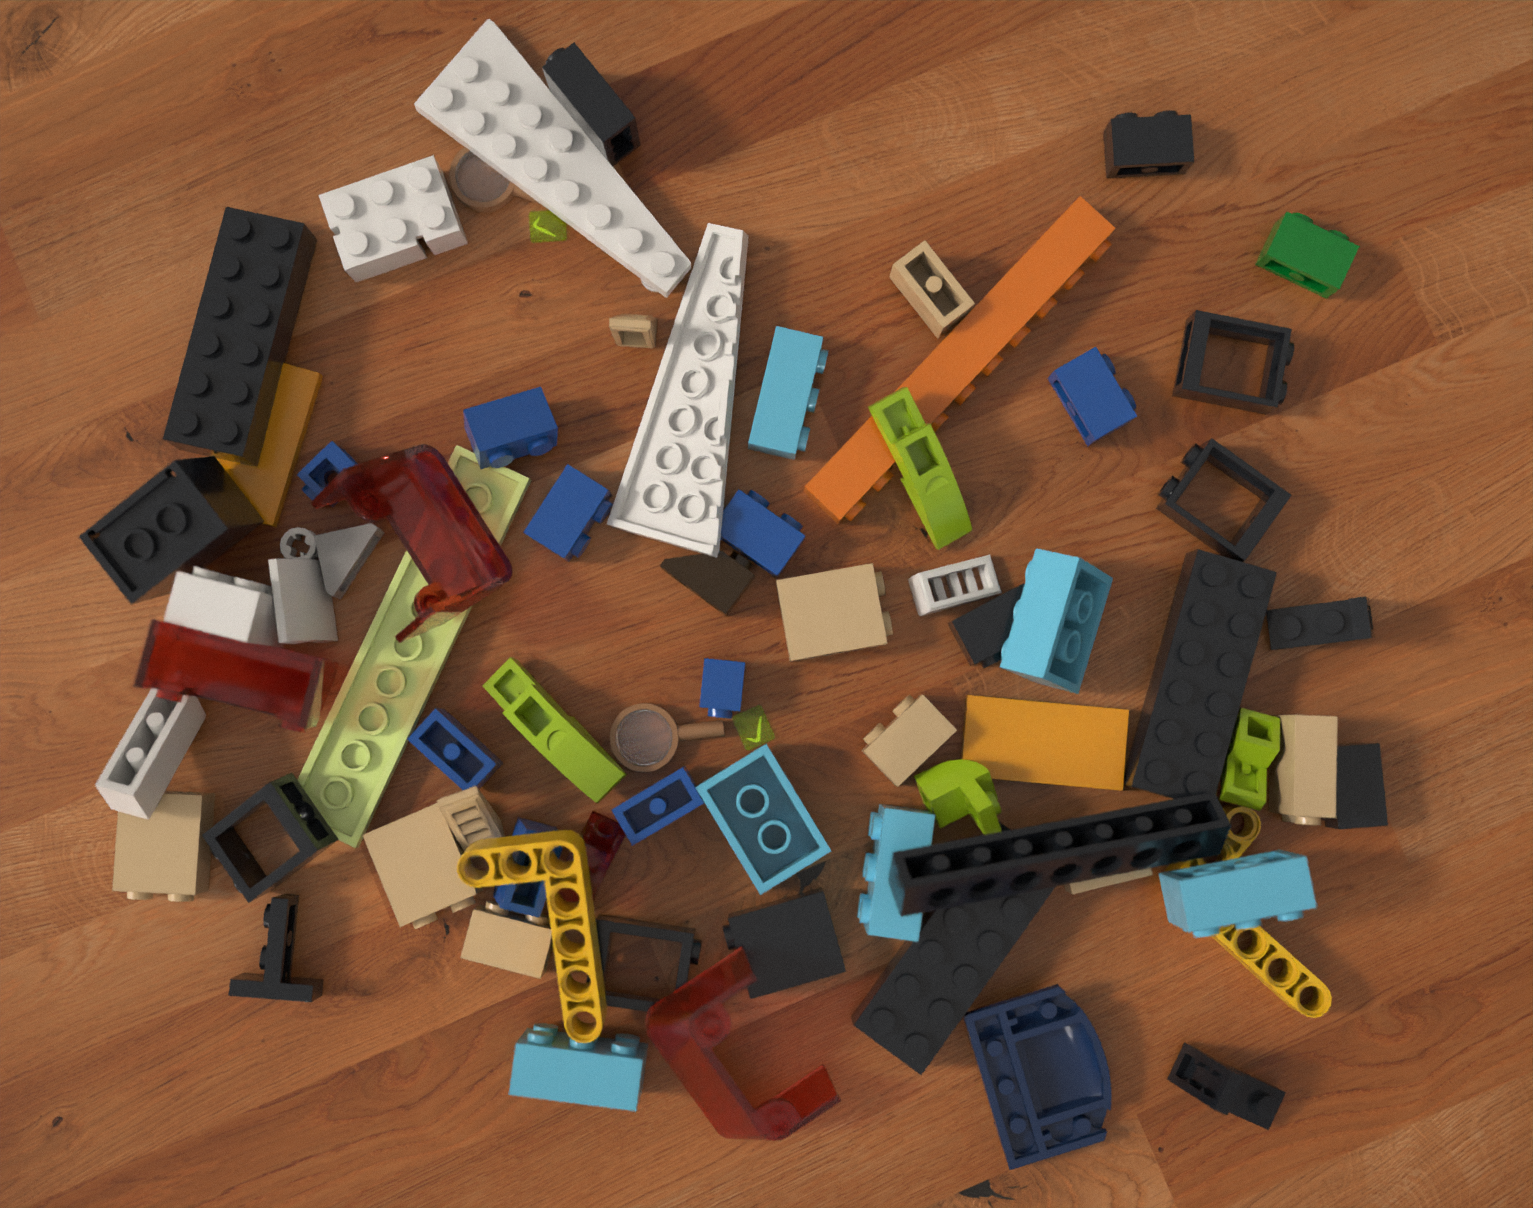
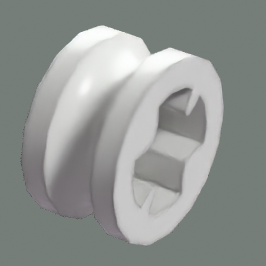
M300 527L288 530L281 538V553L285 559L316 560L318 558L314 539L316 534ZM304 535L306 536L305 543L310 545V549L307 554L300 552L301 557H296L297 550L292 547V543L295 539L301 541V536Z

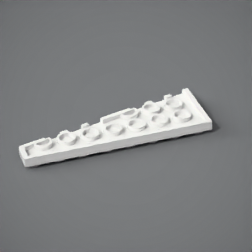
M489 18L414 103L417 112L469 149L473 154L667 298L691 269L690 260L502 31Z
M708 223L607 525L717 558L720 550L749 236L743 230Z

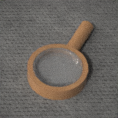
M466 147L461 149L454 157L449 171L450 184L457 198L466 207L478 212H492L503 208L514 196L540 204Z
M639 703L627 707L616 717L610 730V746L616 759L626 768L637 772H651L662 768L673 758L679 741L725 736L723 720L677 725L670 713L662 707L649 703Z

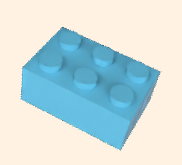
M1036 548L1033 559L1026 568V582L1021 598L1014 607V621L1009 638L1006 639L1002 646L1000 667L1034 683L1079 694L1113 577L1079 557Z
M767 744L762 745L695 787L760 895L831 852L830 847Z
M879 804L878 812L870 813L868 836H870V839H874L872 853H865L862 877H865V881L869 882L867 894L860 893L857 908L859 923H863L868 935L919 941L922 913L900 917L888 879L893 852L931 845L935 820L933 813L927 810Z
M1280 849L1158 873L1168 922L1183 929L1184 932H1193L1194 937H1207L1219 934V927L1235 924L1236 929L1257 927L1262 925V918L1277 916L1278 921L1295 920L1304 917L1303 910L1317 908L1306 856Z
M535 1023L534 1027L527 1028L516 1042L509 1095L636 1111L642 1094L648 1043L640 1042V1037L632 1034H616L615 1039L598 1036L592 1042L578 1043L572 1040L567 1033L558 1032L557 1025Z

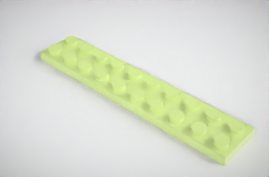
M456 445L298 777V782L339 841L354 848L359 847L363 840L362 835L366 833L409 742L407 739L413 733L532 481L530 478L506 467L492 468L490 466L480 469L475 454Z

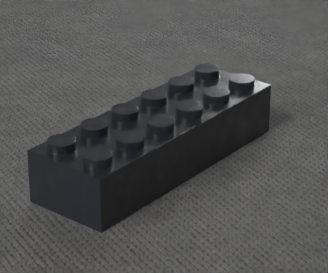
M231 207L225 208L163 440L177 449L209 457L215 456L218 459L250 466H258L282 366L288 353L317 239L305 223Z
M1200 549L1186 553L1125 768L1123 785L1169 799L1215 792L1216 794L1277 572Z
M999 821L1002 831L1010 830ZM1055 887L925 912L921 919L919 941L905 940L852 1014L853 1026L922 1075Z

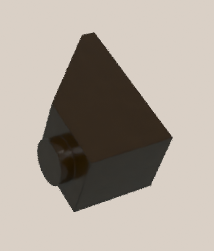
M719 551L717 558L705 554H696L664 559L660 565L662 570L725 616L729 614L755 579V575L749 571L753 564L735 551L730 556L723 551Z

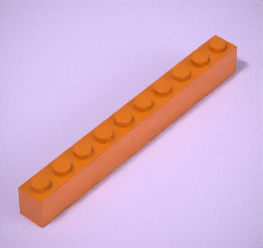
M1079 196L896 391L902 387L908 388L925 423L931 424L936 433L949 419V416L944 412L954 402L961 406L977 389L972 382L981 373L988 377L1004 360L999 354L1007 345L1010 344L1013 348H1016L1031 332L1026 325L1036 315L1042 320L1055 307L1058 301L1054 296L1063 286L1070 291L1085 274L1081 267L1090 258L1096 263L1112 246L1108 238L1116 228L1086 200ZM872 416L804 487V493L837 524L845 517L851 522L866 507L867 504L862 499L873 488L879 493L895 476L890 469L896 462Z

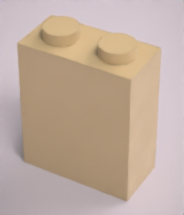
M873 563L776 580L790 662L883 646L887 644L886 636L893 635L889 611L882 612L879 596L885 595L882 572H874Z
M1271 715L1280 718V751L1269 765L1268 812L1282 814V821L1295 822V824L1321 825V817L1336 818L1338 716Z
M165 791L149 820L118 811L112 891L127 892V899L134 900L153 899V893L168 894V901L175 902L194 901V895L207 892L209 889L211 850L202 835L213 827L215 793Z
M438 803L362 835L400 927L411 922L414 929L427 925L438 919L436 911L450 906L453 913L475 904L473 896L483 891L482 887H470L459 878L457 863L464 851L441 813Z

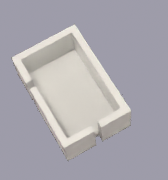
M434 155L318 195L329 227L335 234L333 239L343 268L356 283L427 258L424 249L417 241V239L424 237L426 244L434 255L468 244L445 176Z
M194 567L192 575L177 571L164 617L165 622L247 643L283 648L284 643H279L271 586Z

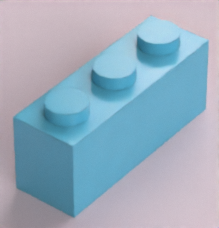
M776 326L748 441L749 450L795 460L797 450L805 451L810 428L803 426L806 411L814 413L820 390L812 388L815 373H824L829 352L828 350L821 349L823 343L822 336Z

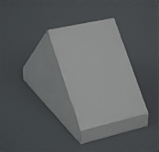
M369 523L314 536L325 590L328 594L340 600L342 599L385 533L384 531Z

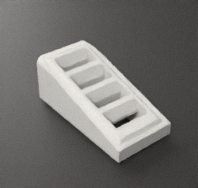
M990 555L920 572L908 580L919 616L1002 593ZM974 568H978L984 588L982 590L977 588L972 571ZM962 572L967 594L962 592L957 573ZM942 577H946L951 598L947 599L941 580ZM928 581H930V584H931L932 591H933L934 598H935V601H936V602H934L933 595H932V592H931L930 585H929V582H928Z

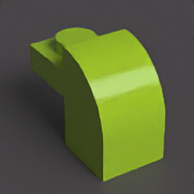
M1245 708L1239 709L1220 776V800L1258 811L1265 805L1267 768L1280 751V718Z
M964 759L950 760L935 765L914 776L923 804L929 812L935 815V822L940 828L970 814L984 835L1002 832L997 815L1002 813V810L997 801L998 797L989 770L980 763Z

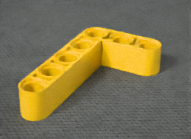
M1232 804L1222 806L1229 822L1233 815L1240 813L1244 818V827L1238 834H1233L1229 830L1222 850L1214 862L1240 857L1257 838L1261 829V821L1254 810ZM1203 858L1173 863L1165 871L1205 864ZM1235 924L1219 927L1220 933L1211 936L1292 1009L1311 1018L1323 1016L1328 1012L1332 997L1327 986L1262 927L1236 929ZM1249 930L1252 934V943L1248 948L1240 950L1237 944L1238 937L1243 931ZM1280 958L1283 963L1282 971L1278 976L1271 978L1268 972L1269 965L1274 959ZM1311 986L1314 992L1312 1000L1306 1005H1301L1300 994L1302 990Z
M559 830L474 841L465 850L457 863V873L464 884L479 888L544 880L564 1027L567 1035L578 1043L594 1041L602 1031L607 1016V1002L584 840L578 833L572 830ZM557 846L568 847L573 852L574 859L568 862L558 859L555 856L554 848ZM517 850L526 852L530 856L532 864L529 866L517 864L513 859L512 852ZM480 855L488 861L489 870L480 871L472 865L471 856ZM565 887L572 888L578 893L580 900L568 902L561 897L559 890ZM577 929L584 935L585 941L574 943L566 937L565 931ZM582 970L589 975L591 981L579 983L572 978L571 972ZM587 1011L595 1017L596 1021L584 1023L579 1020L576 1013Z

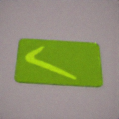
M550 210L529 212L530 241L532 243L565 241L567 239L566 222Z
M761 705L732 717L746 750H751L775 738Z

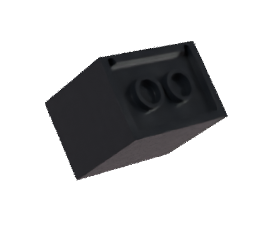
M215 456L174 460L78 537L132 605L171 594L177 571L192 575L194 567L206 568L261 525L264 520Z

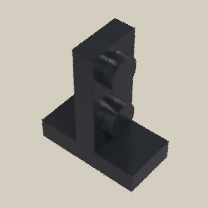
M1366 596L1350 598L1349 600L1266 610L1271 650L1375 638L1370 600Z
M281 894L271 898V903H268L265 908L263 919L264 927L269 928L267 945H263L259 959V966L261 970H264V974L241 973L231 978L229 996L313 1002L322 996L324 979L291 977L299 895Z
M1185 1042L1167 1080L1213 1110L1226 1116L1228 1113H1231L1267 1130L1270 1129L1286 1092L1276 1086L1218 1061Z

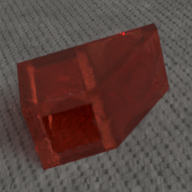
M592 811L580 836L586 846L594 903L626 834L618 822ZM570 851L567 859L565 860L566 862L572 861L574 859L572 851ZM565 887L559 890L561 897L568 902L580 900L578 893L572 888Z

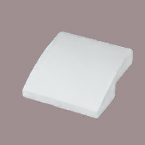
M268 560L279 643L298 644L304 642L327 643L338 641L332 595L328 594L325 590L319 560Z

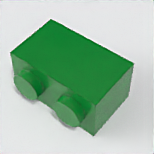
M1286 212L1274 223L1255 265L1327 299L1340 289L1360 246L1350 242L1349 237L1342 232L1336 230L1327 231L1314 225L1313 220L1304 214Z

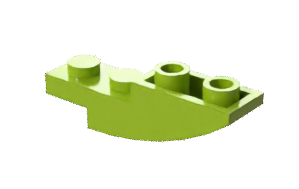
M902 387L868 406L903 475L900 479L935 548L939 550L971 532L973 529L949 462L931 424L925 423L908 388Z
M510 657L482 685L505 710L502 714L551 764L595 803H599L627 775L573 716H568L517 659Z

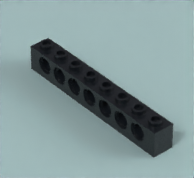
M1215 792L1203 793L893 852L888 882L900 917L1219 855L1231 828V823Z

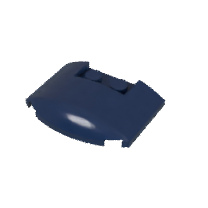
M1058 984L966 1012L963 1016L992 1112L995 1128L1010 1170L1105 1141L1107 1130L1102 1128L1107 1109L1111 1110L1112 1096L1106 1056L1090 1020L1081 1007L1065 994L1066 991Z

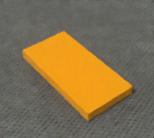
M283 363L258 466L255 467L216 458L263 518L264 522L262 524L276 528L323 379V375Z
M966 695L961 759L980 763L989 770L992 779L1123 791L1129 710Z

